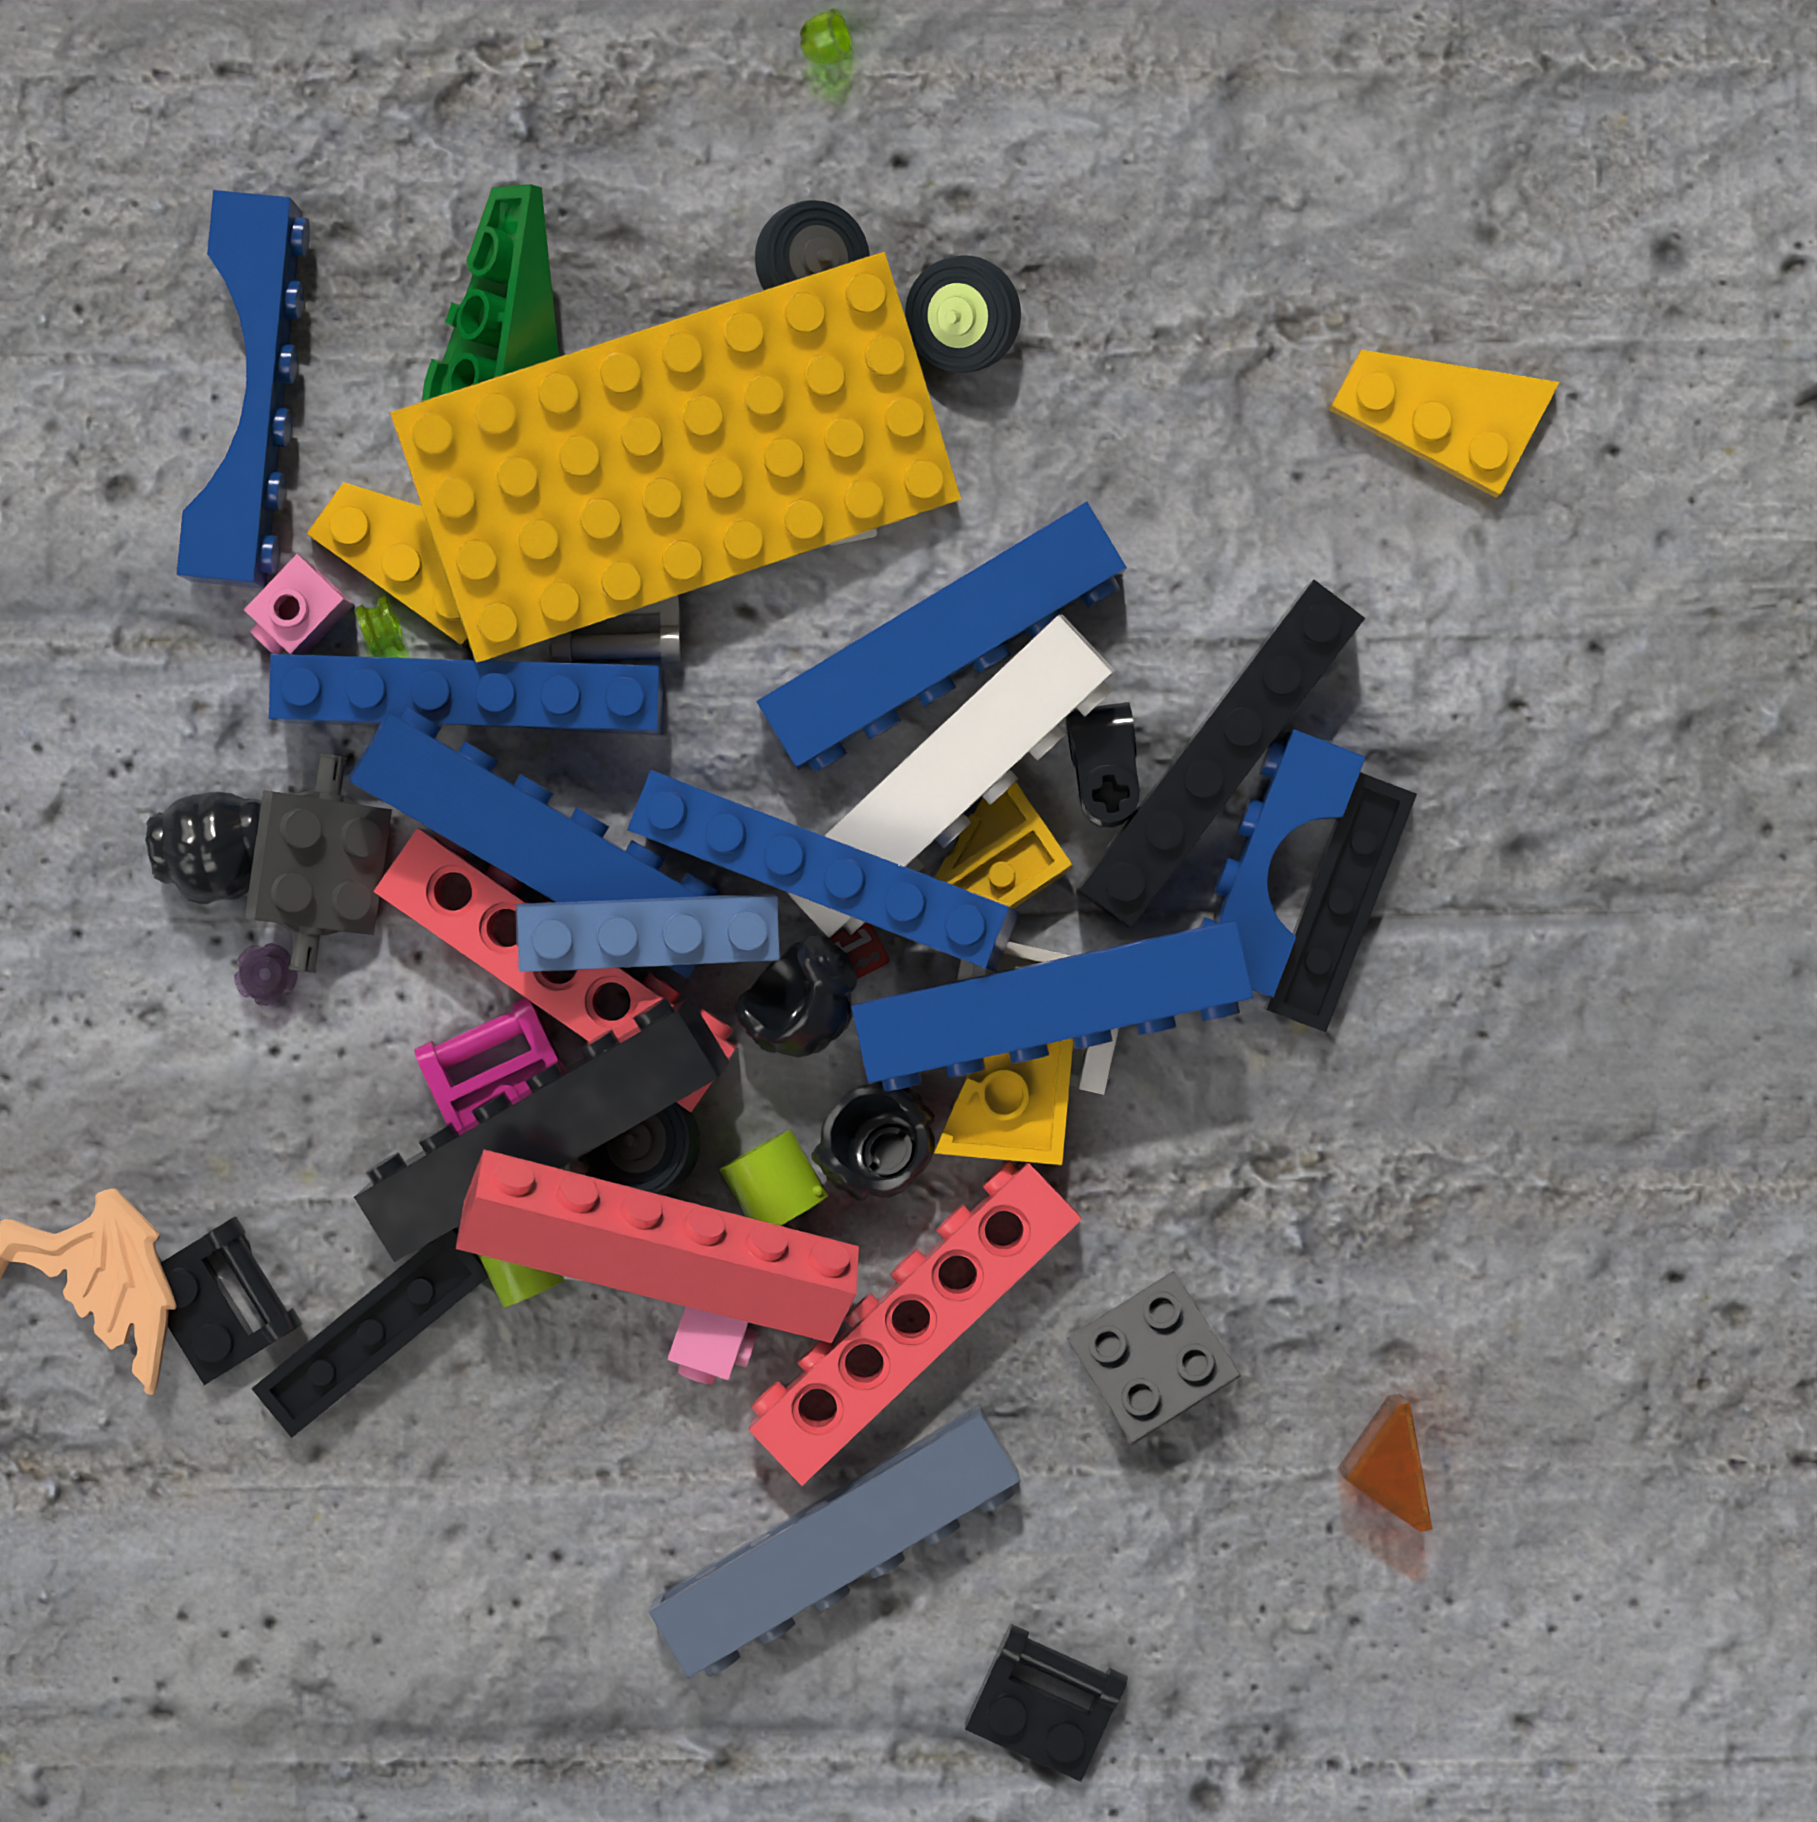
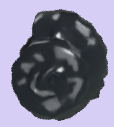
M207 792L178 799L163 813L153 814L146 822L145 842L154 878L164 884L174 883L188 901L198 904H210L219 900H236L243 897L249 892L262 801L251 798L244 799L232 793Z
M812 935L805 938L802 942L793 944L779 958V961H774L766 967L750 989L739 996L735 1004L739 1024L745 1028L746 1034L764 1051L771 1053L779 1052L797 1058L821 1052L831 1041L836 1040L848 1028L853 1017L851 992L856 987L857 974L849 960V955L835 945L832 939L820 935Z
M882 1080L873 1082V1084L858 1086L848 1091L825 1117L821 1128L820 1144L811 1153L812 1161L820 1166L823 1174L826 1175L827 1179L837 1189L846 1191L858 1201L866 1200L869 1195L880 1198L893 1197L904 1192L913 1184L916 1177L925 1170L931 1161L935 1149V1138L930 1128V1125L935 1121L934 1113L923 1104L921 1096L910 1087L884 1092Z

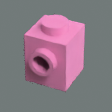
M296 554L249 603L244 611L257 622L250 632L270 652L282 654L286 650L291 655H307L354 604L314 565Z
M685 1307L667 1360L680 1364L678 1373L697 1382L713 1385L716 1377L729 1380L734 1364L744 1368L747 1367L759 1331L747 1328L748 1322Z

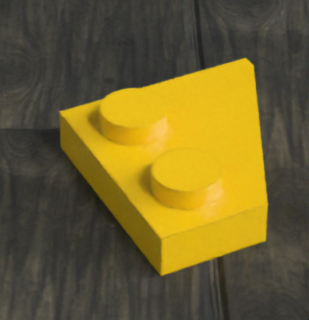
M1015 782L991 805L982 798L974 814H970L968 818L972 823L958 835L959 840L950 856L944 859L934 878L1014 909L1074 868L1021 788Z

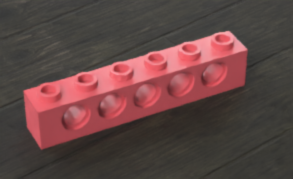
M417 828L373 891L587 1041H591L610 1029L619 1038L638 1027L633 1019L638 1013L664 998H667L673 1007L677 1004L675 1002L681 995L676 988L654 973L649 972L643 981L625 967L577 969L575 976L566 983L554 981L546 971L519 972L517 944L507 947L498 942L493 933V923L495 918L505 910L511 909L516 912L515 904L531 903L518 894L524 883L492 864L485 871L465 857L469 852L468 850L437 832L432 834L428 830ZM455 873L464 875L472 886V896L469 903L459 910L449 908L441 897L443 882L447 877ZM544 899V901H543L542 903H552V902H550V901L547 900V899ZM614 982L622 985L630 995L631 1005L629 1011L621 1019H610L604 1016L598 1008V993L607 983ZM702 1008L700 1010L702 1017L727 1058L730 1059L738 1048L737 1045L728 1040L733 1029L718 1017ZM714 1081L682 1098L677 1103L689 1112H692Z
M1010 1160L1003 1164L982 1185L988 1195L971 1212L964 1205L958 1207L936 1229V1232L942 1239L927 1254L923 1255L917 1248L913 1250L889 1274L896 1283L879 1299L871 1292L867 1294L846 1314L844 1321L850 1327L832 1344L821 1340L817 1341L798 1360L797 1364L804 1370L786 1388L779 1381H776L751 1405V1408L757 1415L751 1420L749 1431L801 1486L1082 1220L1079 1213L1030 1162H1022L1017 1168ZM1000 1211L1014 1213L1021 1220V1232L1009 1244H996L985 1234V1226L988 1219ZM951 1256H964L975 1265L976 1272L973 1280L962 1288H951L945 1285L938 1275L941 1264ZM916 1300L925 1305L930 1316L927 1324L922 1329L915 1332H907L897 1327L893 1321L892 1314L896 1306L901 1302ZM862 1344L871 1345L881 1353L883 1364L877 1372L872 1375L862 1376L854 1373L849 1368L846 1356L855 1346ZM812 1389H823L834 1397L837 1408L831 1416L825 1419H813L803 1412L800 1399L806 1392Z

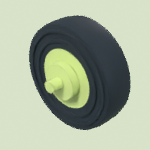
M961 255L939 260L926 268L918 276L906 300L905 318L914 347L922 357L932 365L954 373H970L995 364L1008 352L1020 328L1021 305L1013 283L999 267L980 257Z

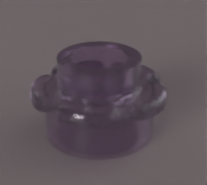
M267 943L264 947L252 945L246 948L238 957L237 965L239 966V971L234 975L235 985L240 994L245 998H254L255 1003L262 1006H271L281 1002L283 995L295 988L298 978L297 971L288 969L291 960L290 953L282 946L274 943ZM268 968L270 970L271 977L268 980L261 979V969Z

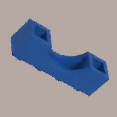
M1295 729L1285 734L1283 742L1274 739L1267 749L1259 774L1269 777L1260 801L1252 798L1249 799L1237 828V834L1246 837L1237 861L1227 857L1218 876L1214 893L1223 896L1215 919L1211 920L1204 917L1199 926L1204 927L1226 921H1237L1251 989L1269 997H1274L1297 938L1280 921L1269 898L1267 879L1271 859L1282 840L1302 824L1312 820L1343 817L1366 758Z

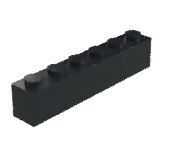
M1315 579L1307 584L1076 890L1123 926L1132 928L1365 620V617Z
M691 997L673 1007L667 998L654 1003L633 1017L638 1026L619 1038H617L612 1029L602 1033L579 1048L583 1059L563 1069L558 1060L552 1062L525 1080L529 1090L510 1100L505 1091L477 1106L471 1111L476 1120L459 1131L456 1130L452 1122H449L418 1142L423 1149L420 1153L404 1161L400 1153L397 1152L370 1168L366 1174L371 1181L354 1196V1199L393 1261L400 1260L460 1225L464 1200L483 1150L559 1169L718 1079L728 1067L730 1061Z

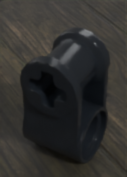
M1130 702L1096 706L1085 717L1078 709H1074L1066 716V727L1072 766H1075L1079 801L1083 815L1090 823L1100 828H1114L1123 825L1135 811L1140 796L1135 760L1137 758L1136 737ZM1103 782H1112L1115 792H1125L1127 798L1120 800L1114 813L1107 812L1104 802L1093 801L1092 796L1100 793Z

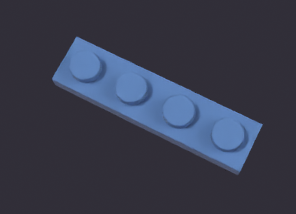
M775 894L515 904L517 965L519 972L779 961L778 896Z

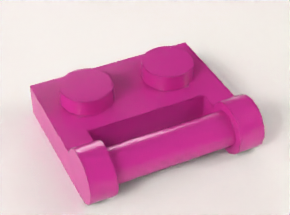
M526 997L513 1002V1010L439 1045L430 1041L414 1049L419 1067L446 1124L452 1122L457 1131L475 1121L476 1119L471 1111L493 1096L505 1091L511 1100L529 1090L525 1080L543 1067L558 1060L563 1069H565L537 1005ZM522 1033L525 1034L532 1050L458 1085H453L447 1068Z

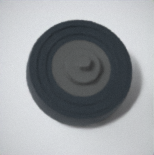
M806 200L779 210L765 224L756 243L755 268L763 290L868 257L870 252L861 227L848 212L829 202Z
M675 1102L585 1154L590 1170L597 1179L665 1196L676 1190L687 1180L697 1163L700 1151L699 1127L693 1112H689Z

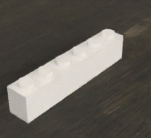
M1063 614L1058 615L825 836L919 872L925 865L917 856L934 840L944 849L972 823L964 815V812L981 796L991 805L1019 779L1010 770L1019 760L1029 752L1038 761L1066 735L1057 726L1066 716L1077 708L1085 717L1113 691L1105 680L1115 670ZM787 892L829 938L842 926L852 935L865 923L862 920Z

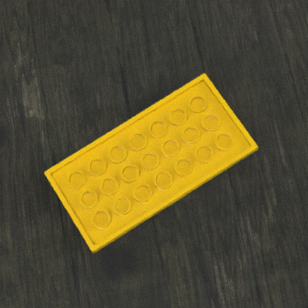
M885 251L389 412L476 663L961 500Z

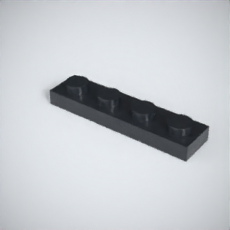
M1360 772L1343 817L1336 818L1293 930V934L1297 938L1274 997L1268 996L1264 1010L1319 1031L1327 1032L1417 793Z
M457 1228L428 1243L251 1388L291 1438L489 1277L478 1254L456 1249L459 1233Z

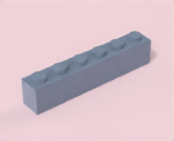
M979 1404L655 1597L650 1606L649 1614L687 1678L702 1670L705 1671L708 1677L713 1676L728 1668L740 1658L741 1655L737 1650L757 1637L760 1638L763 1644H766L789 1631L795 1625L792 1617L814 1604L817 1611H821L843 1599L850 1592L847 1584L869 1571L872 1578H877L891 1571L905 1560L902 1551L918 1541L924 1539L929 1546L948 1537L960 1527L957 1518L977 1506H979L982 1513H985L1005 1503L1015 1494L1012 1485L1021 1481L1019 1470Z

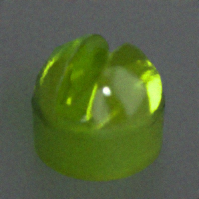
M830 9L815 14L804 22L800 31V47L803 55L808 60L817 65H832L851 57L853 49L851 34L844 17L837 9Z

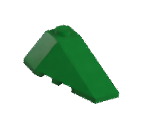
M526 184L493 187L491 189L466 260L472 277L461 304L451 302L445 323L454 327L443 360L431 359L424 380L421 402L559 357L542 187Z

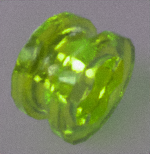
M387 596L378 598V604L374 608H366L364 604L355 607L359 626L373 657H385V651L389 648H396L399 652L407 649L406 639L400 622Z

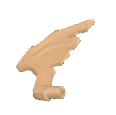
M115 1188L101 1191L95 1195V1208L89 1218L57 1234L39 1230L14 1219L0 1221V1281L10 1262L29 1264L43 1271L50 1278L61 1275L67 1270V1284L62 1291L65 1300L74 1304V1308L81 1318L89 1316L93 1312L95 1320L94 1332L110 1350L128 1342L129 1334L134 1324V1337L138 1350L133 1360L132 1373L145 1386L144 1392L146 1394L154 1395L156 1393L163 1359L169 1309L174 1310L177 1305L155 1246V1242L160 1238V1233Z

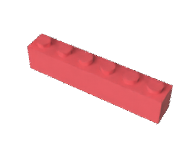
M483 1150L463 1204L456 1249L829 1343L833 1342L857 1294L859 1246L488 1150Z

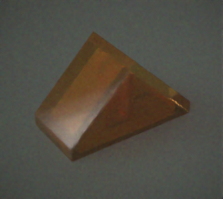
M1400 1393L1388 1395L1337 1470L1346 1481L1419 1532L1433 1530L1411 1404Z

